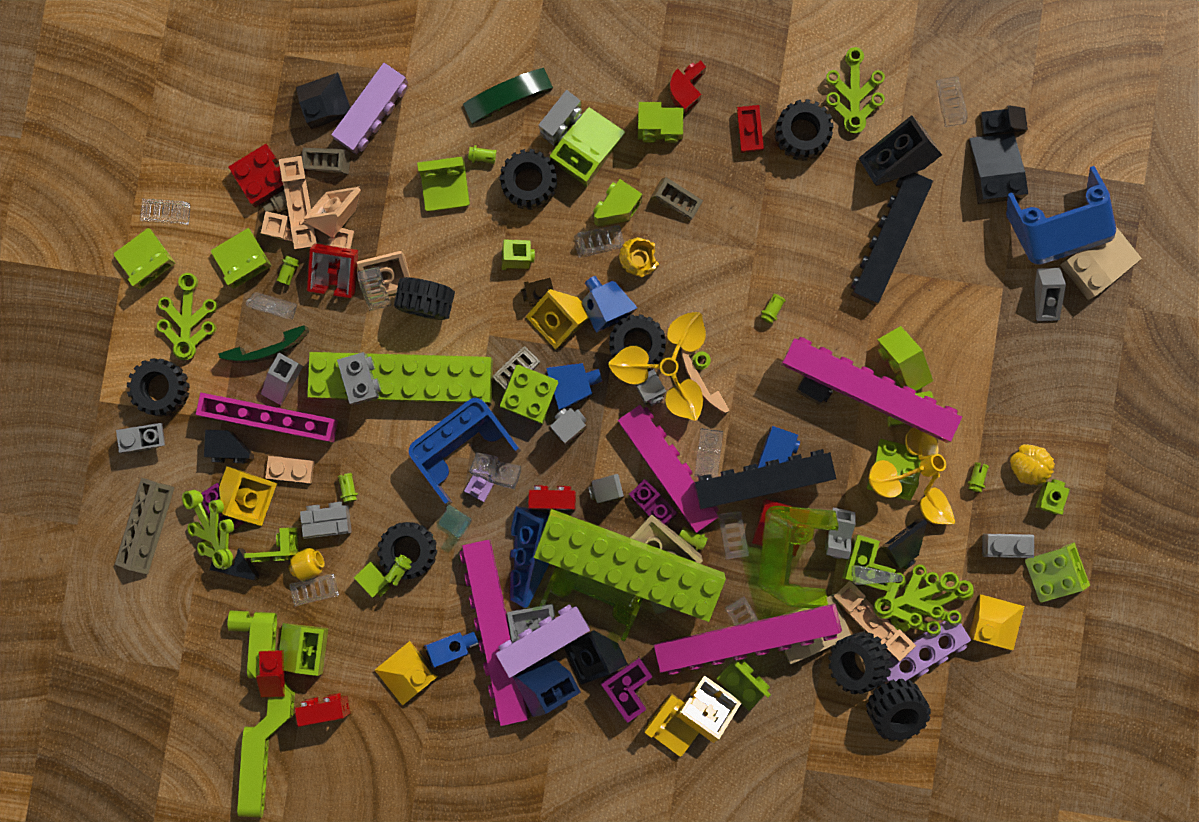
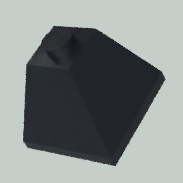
M338 72L296 87L306 123L311 129L344 118L351 108Z
M916 519L881 546L897 569L904 567L906 570L916 563L914 558L920 553L927 525L925 519Z
M595 630L583 634L564 646L581 685L609 675L628 665L619 644Z

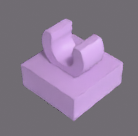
M475 471L464 491L485 502L495 482Z

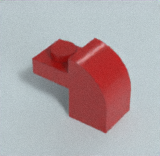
M701 60L697 64L691 63L684 70L685 74L677 68L671 77L670 96L678 108H683V114L687 113L701 100L702 94L693 86V83L706 72V66Z

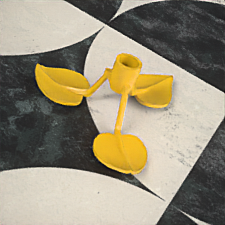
M700 312L687 313L676 318L670 324L667 338L670 342L677 344L671 358L662 359L660 364H648L649 356L644 349L638 346H629L621 350L609 362V368L615 376L629 384L645 382L649 375L647 368L660 369L663 375L671 376L676 387L670 388L666 393L665 402L667 408L677 416L696 421L700 416L703 406L701 388L691 379H686L681 384L678 382L676 373L679 366L675 359L680 347L685 351L692 352L698 350L704 344L706 331L702 314Z
M912 427L906 435L905 444L909 453L918 456V459L921 460L919 468L897 476L895 466L888 461L881 460L871 467L868 477L869 483L878 495L885 498H893L902 492L899 480L918 472L923 476L932 477L924 490L925 497L920 500L921 513L930 523L953 525L955 524V519L946 496L940 489L936 487L931 488L935 480L940 477L939 473L945 470L946 461L942 455L938 454L936 438Z

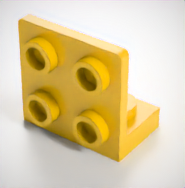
M670 693L645 727L644 733L651 738H656L681 757L699 732L676 717L685 702L673 693Z

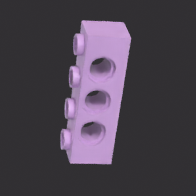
M951 616L950 618L952 621L958 620L956 616ZM943 621L939 623L941 633L938 636H931L928 632H925L913 639L912 642L916 647L903 659L910 662L909 670L902 672L899 668L901 661L899 662L895 658L890 657L889 661L892 662V667L889 668L891 675L887 677L888 680L886 682L889 683V680L893 679L895 681L898 679L906 681L914 675L920 677L929 671L927 667L934 663L939 665L948 659L947 655L953 651L959 653L968 647L966 643L970 642L971 639L962 624L952 626L949 622ZM935 626L930 631L935 632L938 630V627ZM946 635L949 639V644L945 648H941L938 641L940 637ZM926 647L930 653L929 657L921 660L919 651Z

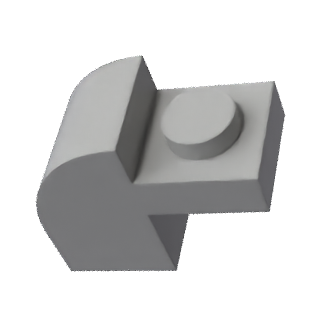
M838 508L832 509L825 539L824 550H826V555L838 559H849L851 554V538L855 527V512Z

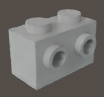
M362 352L337 360L351 405L354 406L379 398L378 392H381L378 378L374 379L372 374L375 366L371 356L368 357L366 353Z
M564 408L555 416L556 421L550 425L552 430L567 446L587 428L584 424L587 419L578 409L574 412L571 408L568 411Z

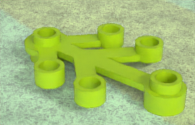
M857 47L850 48L845 56V61L850 66V88L840 79L838 71L831 70L826 75V82L829 85H833L850 102V110L840 102V96L836 92H831L827 95L826 104L829 107H833L844 118V127L852 134L862 132L866 126V117L876 108L881 107L885 101L882 93H874L870 103L860 111V101L876 86L883 83L885 75L880 70L874 71L870 80L860 89V64L864 59V53ZM858 53L859 58L853 59L851 54ZM829 75H835L837 80L831 81ZM874 75H880L881 81H876ZM834 96L837 102L831 103L829 97ZM874 97H880L881 103H875ZM856 118L859 120V124L853 125L851 120Z
M183 273L178 280L180 288L184 290L182 315L173 306V301L170 298L162 297L158 301L159 308L166 311L181 328V337L172 330L171 322L166 319L158 321L157 329L170 339L174 344V355L183 361L193 358L196 353V345L207 335H213L216 332V325L206 321L202 324L201 330L190 338L191 329L208 313H214L218 309L216 301L207 299L204 301L203 306L192 315L193 290L198 286V279L191 273ZM192 279V286L187 287V280ZM165 300L169 301V306L167 308H163L162 306ZM213 302V309L208 310L207 304ZM164 322L168 324L166 330L161 329V324ZM211 324L212 330L210 332H206V326ZM188 346V352L183 354L182 347Z
M196 490L184 492L182 495L183 505L187 509L194 508L201 524L198 521L189 523L187 526L190 536H198L207 540L198 543V553L201 556L211 557L214 566L217 568H230L233 555L228 549L229 533L234 530L232 520L226 519L219 522L220 540L218 538L219 513H222L224 510L223 502L219 499L210 501L209 520L201 505L203 503L201 492Z
M919 564L913 568V575L904 595L895 599L898 589L902 588L906 583L905 576L902 573H895L890 592L887 591L884 597H880L875 601L873 606L874 612L881 619H889L894 616L909 622V625L915 629L923 624L921 615L919 613H908L900 609V607L908 605L929 613L934 620H941L944 617L943 607L938 604L932 605L921 599L942 591H956L959 588V578L953 572H946L941 576L940 582L917 590L920 581L927 576L926 567ZM921 569L924 571V573L922 575H917L916 571ZM896 578L903 579L901 583L894 582ZM952 581L954 582V585L952 587L946 586V583ZM883 606L890 607L888 611L881 610ZM939 609L941 614L934 615L933 611ZM913 618L920 619L916 624L911 622Z
M935 572L928 573L925 578L926 587L940 582L939 576ZM931 577L937 579L934 583H930L928 580ZM962 580L959 581V588L954 592H947L933 600V595L921 600L932 605L938 604L943 606L957 598L963 601L971 599L974 595V589L969 581ZM962 586H967L968 590L963 592L960 590V588ZM908 605L901 608L911 614L919 613L921 616L931 617L929 613L916 608L911 610L912 607ZM936 609L933 611V614L940 615L941 610ZM956 610L944 611V617L941 620L949 622L952 626H958L962 622L960 612ZM953 615L959 617L957 621H952L950 618ZM891 617V623L897 630L900 629L902 632H905L912 628L909 622H899V618ZM913 618L911 622L916 624L919 622V620H917V618ZM937 621L923 622L921 627L916 628L917 630L928 632L931 636H938L941 633V626ZM937 626L938 630L935 632L930 631V627Z

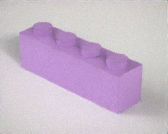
M383 63L331 134L333 138L356 155L359 151L362 152L369 143L368 138L372 133L375 134L382 125L381 120L384 116H388L395 107L394 102L398 97L401 98L408 89L406 77L386 63Z
M569 604L559 610L560 615L553 620L549 616L538 623L540 627L532 631L528 628L518 634L519 640L513 643L511 640H508L498 646L500 651L496 655L509 678L590 631L577 606L572 608Z

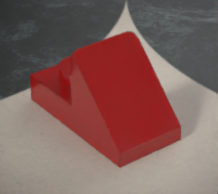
M284 650L259 651L260 675L256 676L261 697H284Z

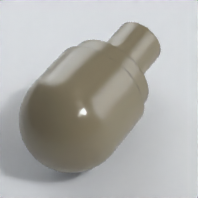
M285 191L272 196L273 198L270 199L271 203L263 207L265 212L271 213L275 210L279 213L288 209Z

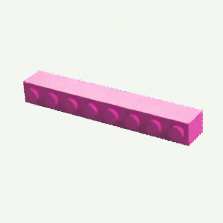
M803 337L792 340L781 363L782 366L945 443L952 441L962 419V416L957 414L958 411L950 406L943 408L936 404L937 401L928 396H924V398L915 395L916 391L907 386L900 388L894 385V380L885 376L881 379L873 375V370L864 366L860 369L854 366V362L842 356L840 359L832 356L833 352L824 347L817 349L811 346V341Z
M491 539L462 545L463 550L460 551L462 564L466 563L468 570L467 573H464L467 586H471L473 594L469 595L471 608H476L477 617L474 618L476 631H481L482 640H479L481 654L485 653L487 662L483 663L486 676L490 675L492 684L488 685L491 699L495 698L497 706L493 708L495 720L500 721L501 726L526 721L529 719L526 702L513 677L509 678L496 655L500 651L498 646L508 640L512 642Z
M836 604L664 641L654 645L660 672L667 671L668 675L681 672L683 667L689 666L690 670L702 668L703 663L706 662L717 665L724 663L725 658L733 657L734 660L747 658V654L755 652L756 656L770 653L769 649L778 647V651L792 648L791 644L800 642L801 646L815 643L814 639L823 637L824 641L836 639L837 634L842 632Z

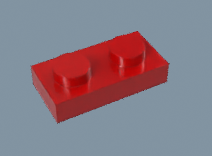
M759 105L737 107L741 153L763 151L764 145Z

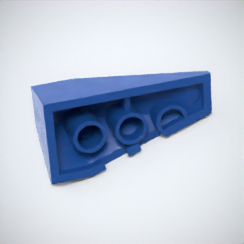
M516 506L511 526V536H514V549H511V557H514V570L511 571L510 600L524 608H528L549 565L547 562L534 558L549 513Z

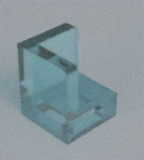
M448 504L446 512L439 521V525L452 532L451 534L461 538L473 519Z

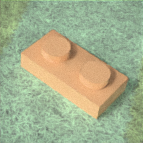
M268 456L265 478L312 484L314 461Z

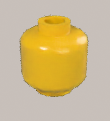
M306 548L291 556L289 571L292 576L297 577L299 580L307 581L322 573L325 565L324 558L319 551Z

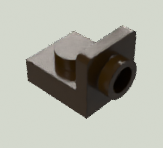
M551 277L530 283L528 281L524 282L525 288L521 289L524 302L528 301L530 307L535 306L550 289L554 290Z

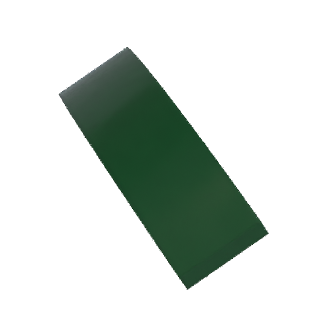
M540 68L497 84L463 103V106L473 125L491 117L492 113L525 98L535 97L553 89V86L545 69Z
M302 325L284 331L285 341L247 354L245 349L239 346L218 353V355L223 360L237 363H253L277 357L278 353L283 354L295 347L307 336L309 329L307 326Z

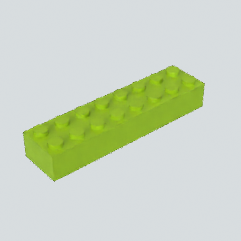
M309 352L308 398L317 400H348L337 360L358 353ZM367 354L368 357L371 356L373 359L375 370H372L374 379L378 378L381 392H378L379 398L371 401L464 404L472 398H479L486 404H492V357Z
M553 509L550 511L534 558L707 622L711 619L726 580L724 572Z

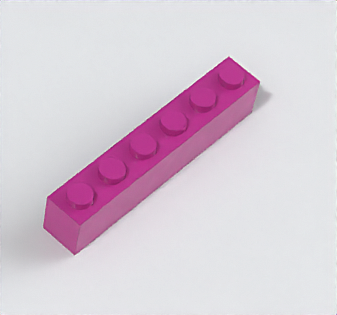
M201 392L196 410V415L332 443H334L338 420Z
M639 405L620 418L618 423L694 532L697 533L718 518L716 513L719 509L717 506L704 509L699 508L694 481L690 476L693 474L692 470L686 462L681 464L677 458L680 453L673 444L670 446L664 439L667 435L661 426L656 427L651 419L654 416L650 410Z

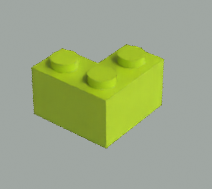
M639 102L638 139H642L643 142L647 143L656 142V139H665V142L676 143L678 139H683V108H661V102Z
M901 326L877 339L880 345L878 352L884 361H889L891 369L897 375L894 379L900 388L907 386L917 391L933 382L923 350Z
M854 535L851 544V554L849 559H847L842 579L890 592L896 569L874 563L880 541L861 535Z

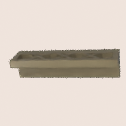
M141 478L115 565L134 572L149 573L175 487ZM150 485L148 493L146 495L145 493L147 490V486ZM142 508V513H141V516L139 517V512H140V509ZM127 552H128V558H127V561H126V563H125L124 561H125V558H126V554H127Z

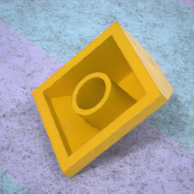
M551 289L546 292L526 316L555 349L559 348L589 319L582 301L578 297Z
M226 466L219 486L220 500L224 504L222 514L262 526L277 483Z
M979 594L969 633L970 639L1014 650L1025 606Z
M411 641L375 669V672L402 705L438 677Z

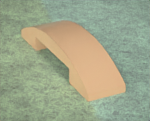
M302 157L279 159L294 249L312 247L314 243L317 244L315 229L303 219L311 210Z
M265 212L261 234L293 242L289 217ZM314 227L317 244L351 249L354 236L353 230L341 228L332 238Z
M680 347L686 373L689 379L695 381L700 386L703 399L717 411L723 414L728 413L730 410L720 392L717 391L710 395L692 363L690 356L695 354L696 350L688 352Z
M851 581L834 595V598L866 633L870 632L874 634V638L878 636L882 639L881 643H885L888 647L886 648L887 653L890 652L891 656L897 661H902L916 647L900 629L897 630L887 619H881L876 616L873 605Z

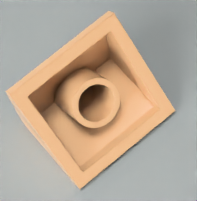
M354 187L326 192L303 218L304 221L333 238L356 211L361 192L360 188Z
M402 251L357 261L369 299L396 293L399 279L410 277L406 257Z

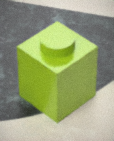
M374 561L367 564L354 577L372 598L377 595L382 597L390 589L388 586L390 582L385 579L386 574Z

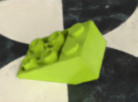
M588 107L558 143L550 155V160L557 167L587 187L626 132Z

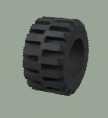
M806 99L805 102L797 100L795 104L790 103L781 112L775 127L776 142H779L778 147L780 150H785V155H792L795 160L802 158V161H805L809 157L811 159L816 158L828 146L833 135L834 125L831 123V114L827 115V109L824 106L820 108L819 102L815 101L812 104L809 99ZM801 119L810 121L816 128V137L809 141L797 139L791 131L792 123Z
M525 149L520 150L521 153L516 154V152L511 154L512 158H507L505 166L501 168L500 182L504 195L510 200V203L518 205V208L523 209V207H526L528 210H533L532 207L541 208L543 203L547 204L549 202V198L554 196L555 189H557V176L554 165H552L548 157L544 156V153L540 151L535 153L533 149H530V152H525ZM524 169H535L542 176L541 184L532 191L521 190L516 185L515 179Z
M400 278L394 307L402 312L435 320L449 319L455 291L446 285L424 279Z
M633 314L629 315L628 318L624 317L614 326L610 334L609 348L612 358L625 348L624 341L629 333L640 331L647 334L651 340V348L647 353L649 356L648 364H658L662 360L666 348L665 333L661 329L660 324L653 321V318H647L641 314L639 316H634Z
M151 358L150 361H142L141 366L136 365L133 368L135 373L129 374V378L132 379L131 383L127 382V387L130 388L127 394L128 397L132 398L131 403L137 406L138 410L146 414L162 417V415H172L171 412H178L180 410L178 407L185 405L184 398L189 397L187 388H190V384L186 382L188 377L182 372L183 369L172 362ZM162 374L168 379L169 390L164 398L154 401L148 393V386L155 376Z
M414 522L397 523L389 527L386 533L382 534L381 542L378 543L379 552L377 554L378 557L380 556L381 561L379 562L381 566H384L387 573H389L396 562L395 546L404 537H411L417 540L421 552L418 560L410 564V570L407 569L401 579L407 580L420 577L428 572L432 564L435 563L437 543L432 537L433 534L423 525Z
M859 632L838 640L836 645L832 646V653L828 656V659L831 661L828 664V668L832 669L830 675L837 680L835 683L838 687L842 685V690L845 692L850 691L851 694H864L880 687L881 684L888 680L887 677L891 675L889 668L892 667V662L889 661V658L892 656L890 652L887 653L886 648L888 647L885 643H881V638L878 636L874 638V634L870 632L867 634ZM856 653L861 656L865 663V673L856 665Z
M889 680V683H883L879 689L876 688L873 691L874 694L868 698L869 702L866 704L867 714L878 734L885 740L888 739L891 742L895 740L898 742L904 739L909 740L913 735L921 733L920 730L925 729L927 726L926 722L930 720L931 709L919 687L910 680Z

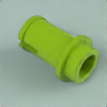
M474 145V147L469 148L468 160H471L472 163L478 161L495 164L497 150L477 148V145Z
M286 256L285 260L282 259L284 263L276 281L290 286L295 269L299 267V260Z
M773 294L765 310L761 311V319L770 324L777 321V315L786 300L777 294Z
M697 352L693 356V364L697 370L706 369L710 365L711 359L706 352ZM697 359H704V364H699Z
M975 462L971 480L967 484L969 485V490L981 493L982 489L986 487L984 482L989 466L983 464L981 473H979L981 463Z
M352 473L338 476L342 492L340 499H343L344 503L357 501L356 496H358V493L355 492Z
M685 526L679 534L688 544L696 547L695 550L700 549L703 551L708 538L704 537L705 534L700 535L687 529Z
M404 555L395 558V564L385 576V579L390 583L393 581L392 584L395 586L399 584L398 582L406 570L411 568L410 564L412 561Z

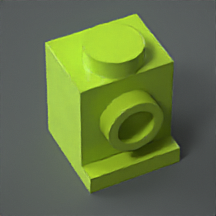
M504 239L502 245V270L507 268L529 269L530 263H534L535 250L531 249V241Z
M1056 479L1043 483L1035 508L1055 515H1063V509L1070 489L1065 487V482ZM1054 492L1059 494L1057 500L1052 498Z

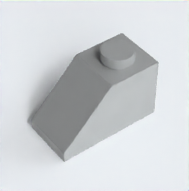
M1060 268L1037 269L1034 286L1037 321L1060 320L1066 286Z
M618 474L593 480V486L589 487L591 499H596L597 504L624 497Z

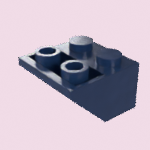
M551 655L544 657L512 676L533 717L547 714L581 693L571 672Z

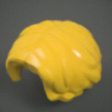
M639 237L626 241L622 248H620L619 253L623 269L627 273L641 278L654 272L659 266L654 257L656 244Z
M1021 445L1019 452L1010 458L1011 468L1021 483L1030 485L1045 483L1054 472L1055 466L1054 459L1046 449L1034 445Z

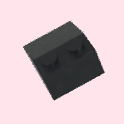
M911 115L861 155L859 160L873 183L877 186L924 170L941 157L942 154L927 131Z
M1014 132L969 138L978 205L1007 201L1009 193H1013L1016 200L1023 199L1028 195L1026 173Z

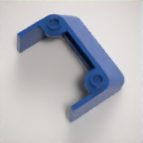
M1095 166L1090 167L1085 197L1088 205L1046 218L1044 213L1035 207L1021 210L1013 193L1008 194L1006 216L1028 259L1032 263L1044 264L1111 242L1115 238L1116 224L1110 194Z
M479 398L468 400L412 442L409 447L411 459L447 505H450L452 501L439 485L449 475V467L443 459L478 432L485 440L490 442L497 441L504 436L517 453L521 451L486 403Z

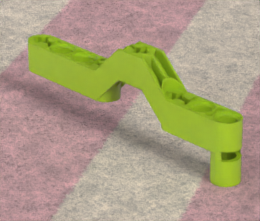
M230 610L227 624L228 630L250 632L247 676L248 678H256L257 675H260L259 651L275 650L277 613L255 612L254 616L250 617L249 611ZM286 681L284 697H268L267 716L255 727H244L237 810L239 817H263L269 737L294 715L295 692Z

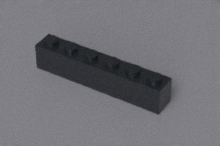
M912 173L898 179L895 186L899 188L896 196L892 194L886 207L890 209L887 216L882 215L877 227L881 228L878 236L873 235L868 247L871 248L869 256L864 255L859 268L862 269L859 277L855 276L850 288L853 289L851 296L873 306L879 304L933 180L917 173Z
M824 449L810 452L811 456L802 458L801 454L788 457V462L779 463V459L765 462V467L757 468L756 464L744 466L743 471L735 473L734 469L721 471V476L712 478L711 474L699 476V481L694 482L699 508H709L836 480L831 452L824 453Z

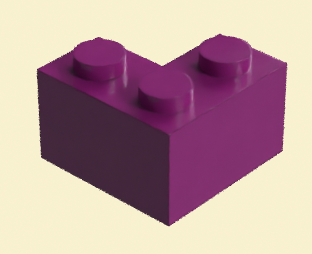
M637 657L601 682L602 687L627 723L646 711V706L635 692V689L651 679L652 675L640 657Z

